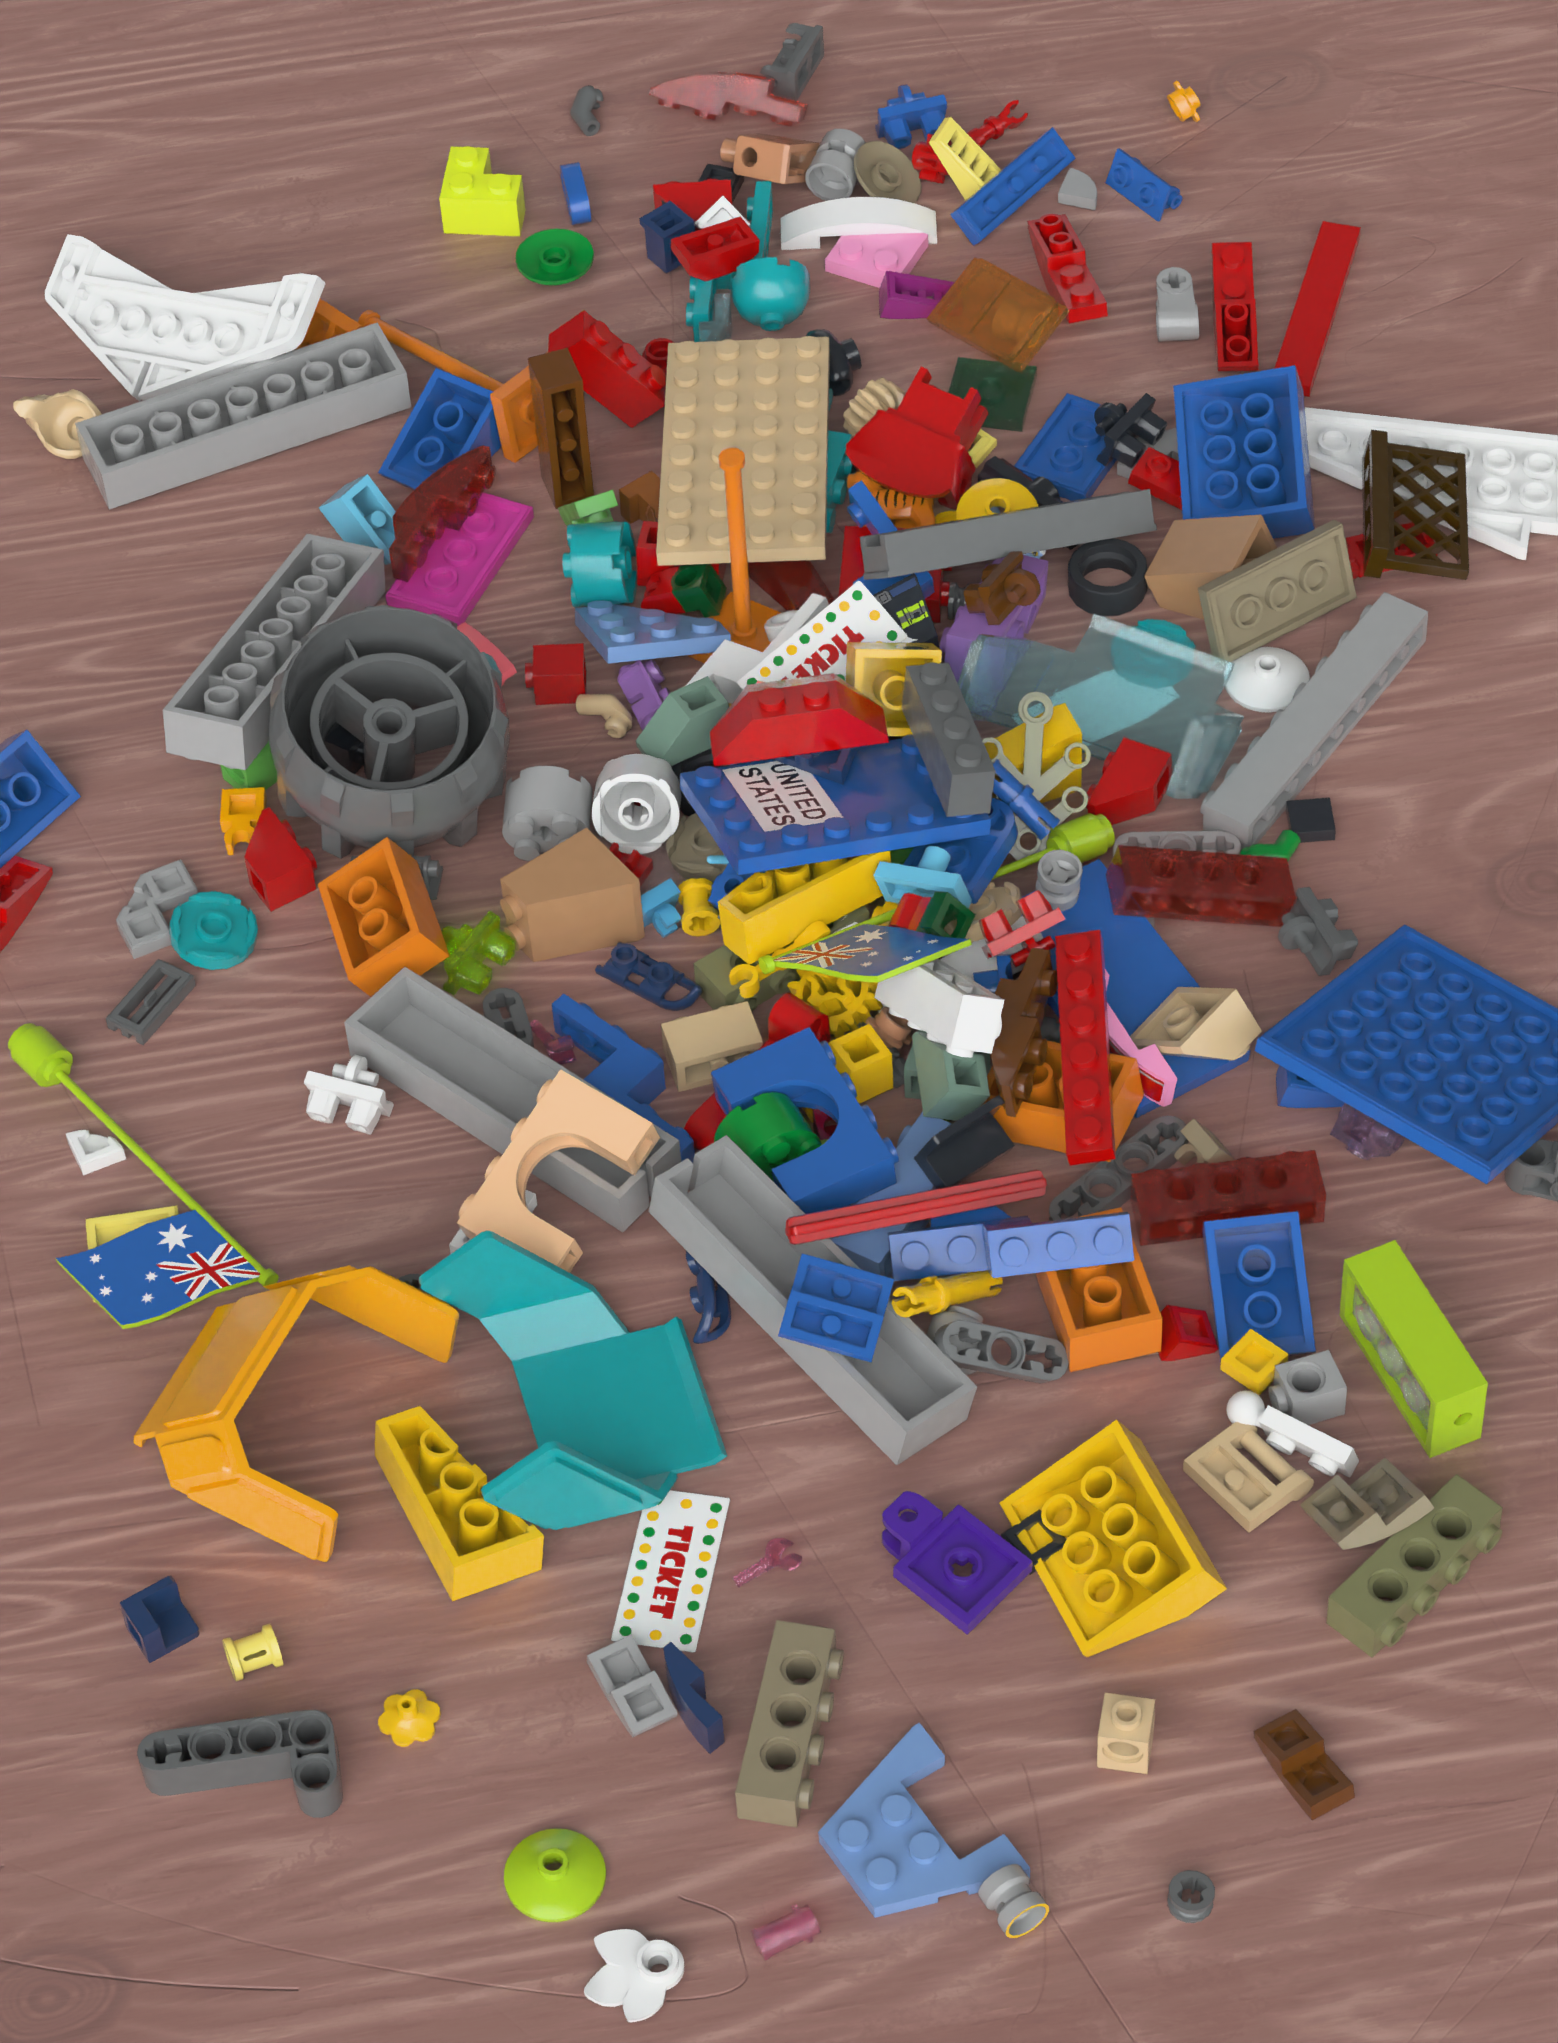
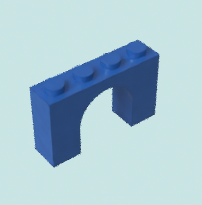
M810 1027L711 1072L715 1098L726 1116L739 1105L744 1111L757 1104L753 1097L764 1093L778 1092L789 1096L797 1107L818 1109L837 1123L834 1133L823 1145L772 1169L774 1183L805 1214L849 1206L896 1184L894 1164L899 1162L897 1151L890 1138H881L878 1134V1125L870 1107L867 1104L860 1106L856 1100L857 1092L849 1075L846 1072L840 1074L836 1069V1059L829 1044L825 1040L819 1042Z

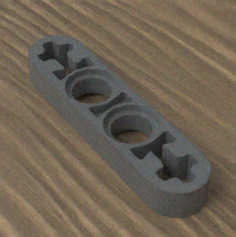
M1169 1115L1160 1116L1151 1121L1117 1148L1115 1160L1099 1162L1056 1196L1049 1206V1221L1061 1220V1214L1063 1213L1069 1216L1065 1219L1073 1218L1070 1216L1077 1212L1079 1217L1121 1207L1178 1161L1174 1157L1176 1151L1182 1145L1188 1144V1139L1180 1131L1186 1126L1184 1121ZM1160 1136L1164 1137L1165 1140L1159 1144ZM1174 1136L1176 1137V1141H1173L1169 1138ZM1130 1158H1140L1148 1166L1141 1171H1130L1123 1166V1163ZM1103 1183L1112 1186L1115 1192L1108 1197H1097L1092 1194L1090 1189L1097 1184Z

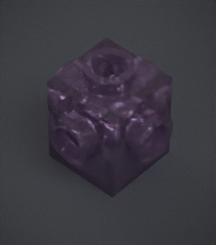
M1346 1103L1342 1106L1338 1119L1330 1135L1346 1144L1345 1148L1350 1153L1365 1160H1370L1371 1157L1391 1156L1402 1146L1405 1137Z

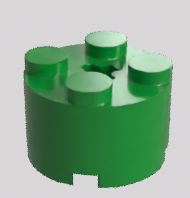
M778 1092L764 1093L753 1097L757 1104L744 1111L740 1105L737 1106L722 1120L714 1136V1142L727 1135L773 1182V1168L822 1145L816 1133L789 1096Z

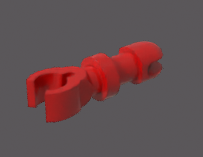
M1013 100L1004 107L997 117H988L984 120L983 126L980 128L975 127L967 132V134L981 148L989 139L996 140L1004 134V130L1020 126L1027 118L1028 113H1024L1021 118L1013 116L1008 118L1010 110H1014L1019 103V100Z

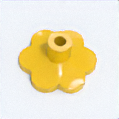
M418 1689L410 1690L404 1695L394 1694L387 1697L384 1701L385 1712L379 1716L378 1727L383 1734L391 1735L393 1742L400 1747L409 1746L415 1740L420 1742L428 1741L435 1734L434 1723L440 1719V1707L437 1703L427 1700L426 1694Z

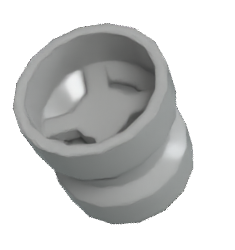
M1053 850L1046 853L1040 859L1035 891L1040 890L1053 910L1059 907L1061 911H1065L1077 903L1083 872L1082 863L1079 858L1069 851Z

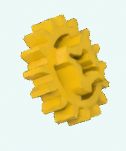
M797 969L796 971L801 978L800 981H792L787 985L793 995L828 1015L830 1034H834L836 1039L843 1036L846 1031L850 1030L852 1032L858 1029L859 1023H866L867 1018L871 1017V1010H881L883 1007L881 1002L874 998L878 982L852 981Z

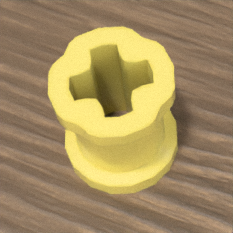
M270 1624L262 1626L261 1632L233 1641L229 1637L222 1640L228 1664L235 1681L244 1679V1673L273 1664L276 1668L283 1666L280 1648Z

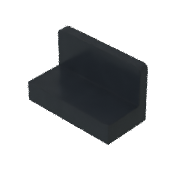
M1000 1095L934 1135L914 1157V1160L936 1189L960 1184L1007 1154L1015 1146L993 1116L1005 1103Z

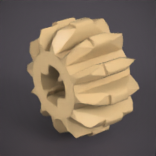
M883 377L876 381H869L863 390L858 389L854 399L849 400L850 407L843 414L845 418L843 427L848 431V434H852L853 438L875 415L878 409L887 411L891 407L897 410L906 393L892 381H887Z

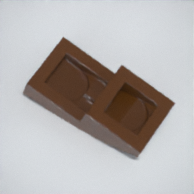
M1297 1709L1253 1731L1254 1738L1268 1762L1311 1820L1355 1798L1353 1783L1325 1753L1324 1739Z

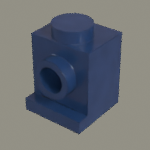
M669 201L639 218L640 225L645 228L647 258L666 274L681 265L671 250V239L695 231L694 220L673 202Z

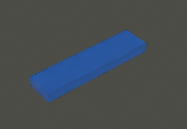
M1052 127L950 215L974 246L981 242L1076 158Z

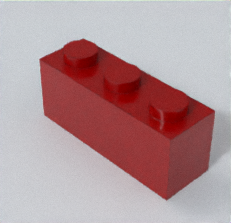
M585 310L549 334L548 352L568 348L582 378L583 390L629 427L633 428L665 406L666 375L659 366L652 365L631 344L623 342L609 330L604 322L597 321Z

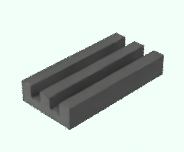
M158 959L106 1017L107 1027L113 1031L119 1028L123 1036L130 1038L133 1035L137 1043L144 1045L196 986L194 975ZM165 974L168 975L156 990L153 989ZM142 1000H143V1001H144V1004H143V1005L138 1009V1011L130 1018V1020H128L127 1017L135 1010V1008H136V1007L142 1002Z

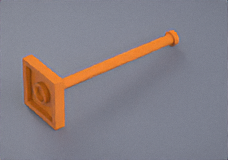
M366 310L361 314L358 323L362 327L378 322L390 343L454 376L493 391L490 397L503 455L506 459L516 463L538 446L529 365L503 384L380 319L378 313L372 310Z
M727 448L719 454V466L724 470L733 592H730L723 600L720 614L709 618L719 621L731 634L732 642L764 652L771 643L766 635L764 625L767 620L781 612L750 600L741 471L745 466V454L738 448ZM714 652L687 656L705 663Z

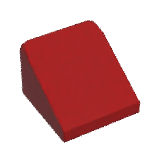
M1166 1305L1160 1312L1162 1316L1161 1352H1158L1161 1361H1176L1215 1353L1218 1350L1206 1311Z

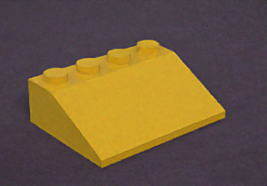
M1118 1420L1109 1424L999 1502L1012 1527L1020 1524L1022 1520L1038 1510H1041L1043 1524L1052 1532L1067 1539L1062 1549L1051 1555L1046 1561L1039 1558L1037 1560L1038 1563L1034 1567L1082 1654L1086 1657L1186 1618L1227 1589L1141 1439ZM1036 1523L1029 1531L1023 1529L1017 1535L1021 1543L1031 1554L1054 1541L1039 1523Z

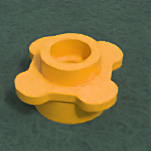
M1176 80L1173 82L1176 90L1167 95L1172 110L1182 122L1190 117L1195 122L1200 121L1199 115L1196 112V109L1201 106L1197 95L1191 87L1183 89Z

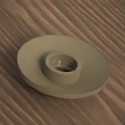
M869 141L857 150L854 156V170L861 186L871 197L897 199L915 203L921 194V180L917 170L913 168L911 160L902 151L882 141Z

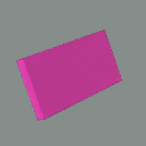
M459 486L386 593L387 605L395 608L412 609L430 615L432 613L439 614L457 623V626L464 623L534 518L533 507Z

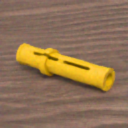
M988 1270L967 1272L938 1279L937 1276H930L921 1279L916 1285L897 1288L893 1292V1296L905 1295V1297L892 1299V1306L896 1314L904 1318L922 1312H929V1314L934 1315L944 1312L951 1305L998 1295L1002 1288L990 1287L1003 1284L1002 1277L992 1278Z

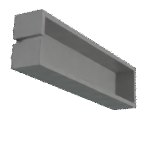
M406 967L400 970L344 1022L351 1057L354 1055L365 1057L368 1068L502 1155L512 1142L511 1134L516 1124L522 1118H528L537 1105L536 1099L541 1087L549 1079L553 1080L560 1069L621 1104ZM654 1125L660 1139L635 1176L597 1153L577 1147L564 1148L550 1153L534 1167L531 1173L613 1227L624 1232L650 1206L649 1196L652 1197L655 1178L681 1162L680 1142L677 1138Z
M727 1135L694 1155L693 1163L687 1158L655 1178L648 1212L896 1465H899L967 1420L977 1386L950 1358L942 1353L939 1347L909 1317L904 1318L896 1314L890 1298L872 1362L778 1337L802 1253L853 1268H860L830 1238L799 1245L791 1244L785 1233L786 1220L789 1217L805 1213Z

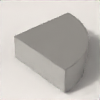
M1069 168L1058 192V203L1096 210L1097 188L1094 181L1087 174Z

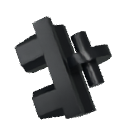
M1145 393L1128 412L1127 407L1122 403L1115 405L1106 402L1096 409L1094 413L1097 424L1095 431L1100 436L1105 435L1104 441L1106 445L1097 456L1096 460L1107 466L1115 458L1132 469L1140 460L1146 448V445L1138 441L1135 436H1139L1153 446L1162 438L1167 422L1152 412L1156 399Z

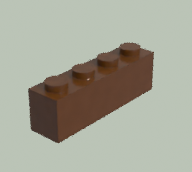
M568 348L528 358L541 478L555 509L594 496L583 382Z

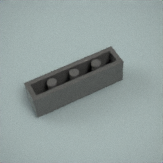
M949 662L906 666L901 708L946 816L990 813L996 771Z

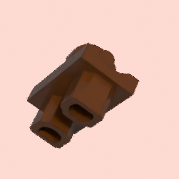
M1011 551L1000 564H988L982 571V583L969 584L964 590V598L969 613H985L988 625H1000L1017 605H1031L1039 597L1041 589L1036 575L1022 569L1024 559L1022 551Z

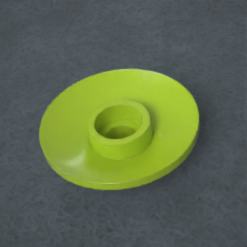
M561 1828L542 1830L523 1839L510 1853L504 1869L505 1889L512 1904L524 1915L543 1922H563L582 1915L597 1902L606 1882L605 1862L598 1847L586 1836ZM552 1863L562 1864L559 1869L554 1871L545 1868Z

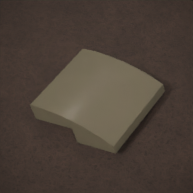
M1386 1458L1382 1459L1350 1486L1337 1474L1300 1504L1304 1512L1342 1550L1361 1547L1387 1538L1407 1528L1434 1509L1426 1495Z

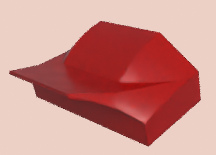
M739 216L671 239V250L689 276L709 281L736 272V267L755 257L759 253L760 240L743 218Z

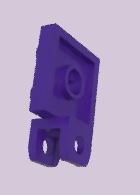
M905 1491L882 1513V1522L886 1527V1530L882 1532V1543L886 1550L899 1560L893 1567V1577L968 1635L1032 1572L1033 1561L958 1504L942 1519L943 1512L915 1492ZM905 1509H910V1510H913V1511L916 1512V1513H913V1512L905 1511V1512H903V1513L901 1514V1516H899V1513H900L901 1511L905 1510ZM968 1562L973 1565L972 1575L967 1577L955 1575L954 1568L951 1566L954 1563L964 1566Z

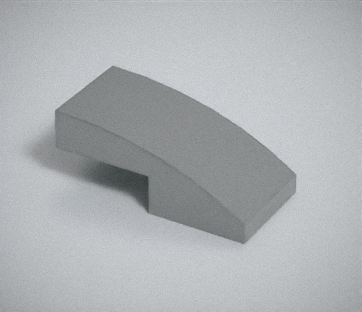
M632 1634L587 1655L586 1662L632 1738L677 1717L678 1713L656 1671L651 1672Z

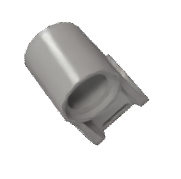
M1179 267L1166 268L1157 275L1156 280L1158 296L1156 301V328L1158 342L1198 340L1199 316L1197 303H1195L1192 277L1185 269Z

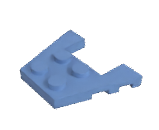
M920 1722L907 1732L818 1832L819 1843L874 1918L938 1903V1897L966 1891L969 1895L978 1893L980 1886L991 1874L1011 1864L1021 1866L1030 1878L1029 1865L1005 1834L966 1857L958 1859L906 1790L909 1786L945 1766V1755Z

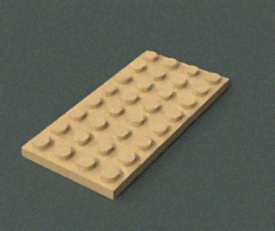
M805 336L802 338L726 339L709 342L684 341L681 343H668L656 549L658 566L731 563L724 470L719 466V454L727 448H738L745 454V466L741 471L748 562L826 560L829 337Z

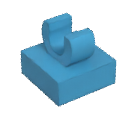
M671 878L641 895L644 927L653 923L656 931L663 938L678 930L676 923L682 919L675 909L681 891Z

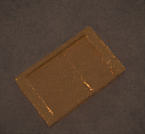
M974 257L926 319L936 327L1013 370L1022 373L1070 311L1066 306L1056 302L1055 298L982 258L977 259Z

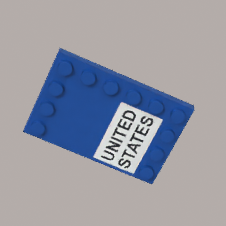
M912 734L906 735L902 739L890 740L889 743L858 747L843 785L773 759L723 767L703 766L696 769V771L680 773L681 791L737 875L990 835L991 818L987 813L946 816Z

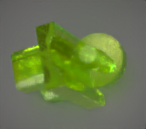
M489 910L473 930L467 924H463L459 929L452 926L442 928L441 932L450 955L442 961L448 975V979L443 984V989L455 995L463 987L481 995L488 987L493 969L482 963L487 957L497 964L504 966L514 956L516 940L500 930V916Z

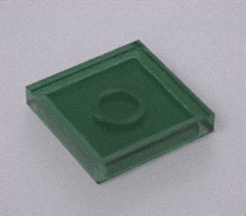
M958 357L948 393L964 399L970 387L977 389L982 398L979 405L986 407L989 412L982 427L1022 432L1037 379V366Z

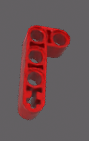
M786 993L778 999L768 1017L769 1039L758 1050L810 1027L819 1042L825 1040L829 1043L830 1027L828 1015L797 996ZM715 1092L690 1116L684 1127V1130L689 1133L694 1141V1148L699 1151L714 1143L716 1130L726 1117L715 1098Z

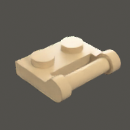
M1235 1422L1185 1458L1183 1471L1250 1533L1291 1501H1299L1306 1496L1313 1487L1314 1480L1304 1470L1294 1469L1257 1434L1258 1429L1256 1426ZM1236 1448H1245L1281 1483L1275 1486Z

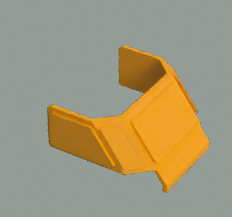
M348 1265L266 1285L263 1287L269 1289V1291L245 1296L237 1302L217 1306L134 1435L133 1444L141 1448L147 1439L155 1437L172 1488L186 1494L189 1499L312 1560L317 1559L322 1562H327L333 1553L338 1513L331 1507L250 1468L234 1419L310 1299L439 1362H448L453 1352L459 1320L458 1311L450 1304L371 1266L357 1269Z

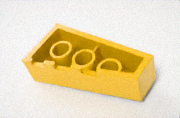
M890 851L768 870L765 873H754L718 901L724 945L750 965L758 961L760 957L771 954L777 949L794 942L813 922L819 920L827 925L883 896L873 875L880 861L891 863Z
M417 1406L375 1421V1457L451 1600L455 1601L542 1570L544 1535L534 1524L529 1526L522 1518L484 1501L481 1489L488 1483L487 1475L476 1464L471 1466L458 1452L459 1446L421 1406Z

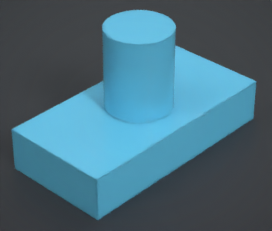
M928 846L925 849L918 867L880 861L873 875L887 902L899 903L904 893H912L922 897H933L935 891L950 893L968 909L972 902L961 875L945 872L951 856L947 851L937 846Z

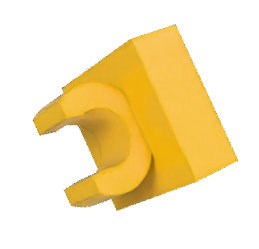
M1250 1329L1221 1358L1220 1370L1260 1395L1274 1381L1275 1365L1288 1362L1289 1354Z

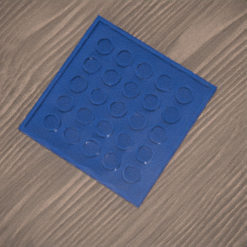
M1405 924L1257 1039L1254 1050L1485 1184L1493 1180L1558 1124V1008Z

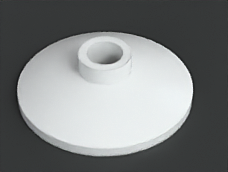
M1259 647L1230 662L1226 667L1224 675L1226 691L1236 703L1249 710L1265 713L1277 712L1280 709L1285 710L1292 701L1298 686L1303 682L1307 684L1310 680L1309 671L1299 657L1289 651L1275 647Z

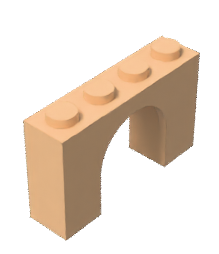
M560 1069L553 1080L549 1079L541 1087L536 1099L537 1105L528 1118H522L514 1127L511 1134L512 1142L503 1155H498L491 1161L485 1173L486 1180L476 1195L471 1194L462 1204L459 1211L460 1219L457 1221V1224L466 1237L470 1239L481 1232L492 1231L570 1273L583 1252L574 1238L528 1210L525 1190L532 1170L550 1153L564 1148L577 1147L591 1150L635 1176L660 1139V1136L650 1121Z

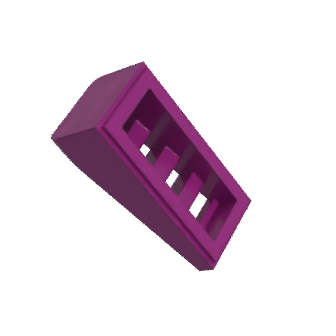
M886 271L879 289L880 318L918 319L963 316L962 283ZM942 296H948V302L942 301Z

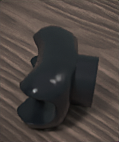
M826 329L809 331L806 336L829 337V389L833 390V396L844 395L852 387V371L861 369L862 366L860 354L854 340L849 338L839 342Z

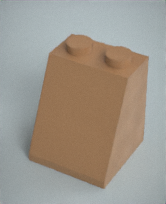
M1262 515L1174 520L1144 577L1160 608L1204 620L1198 588L1276 549L1277 546Z
M588 828L583 829L500 879L503 896L500 900V905L505 914L507 925L504 928L505 937L513 949L516 951L521 949L533 962L616 946L619 942H636L645 937L639 879Z

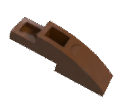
M1032 948L1019 979L1000 978L995 992L997 996L1004 999L1001 1013V1032L998 1038L995 1039L992 1054L990 1053L998 1093L1005 1101L1003 1108L1006 1115L1016 1117L1023 1099H1029L1033 1088V1075L1037 1066L1044 1064L1047 1056V1040L1042 1038L1040 1028L1044 1019L1046 1001L1048 997L1055 995L1058 986L1057 970L1052 968L1049 950Z

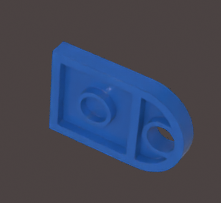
M992 798L990 813H987L991 818L990 835L916 846L903 865L918 867L928 846H937L944 849L951 856L945 872L961 875L972 899L971 903L976 904L1017 840L1018 829L1013 811L1003 801Z

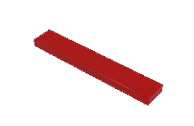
M1322 221L1274 369L1296 366L1304 396L1310 397L1360 240L1361 227Z

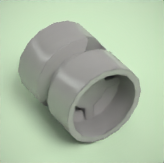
M833 129L826 133L805 176L806 184L814 195L825 201L849 198L858 182L854 170V156L857 150L866 143L861 136L847 129Z

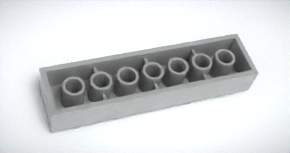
M377 322L75 423L83 460L110 510L411 408L407 372Z
M306 534L164 707L163 719L166 753L183 756L190 760H201L224 765L230 769L246 770L269 741L270 694L274 678L286 670L292 657L301 648V638L317 625L328 624L344 615L365 610V607L375 606L385 593L383 549Z

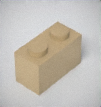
M748 1001L734 1005H725L715 1010L688 1017H679L673 1021L661 1024L663 1051L678 1092L713 1083L712 1071L756 1052L763 1045L761 1034Z

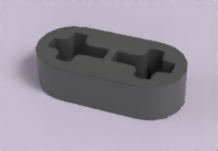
M497 988L490 991L483 1000L484 1017L534 1048L532 1029L519 993L509 988ZM506 1007L510 1018L502 1019L499 1008Z

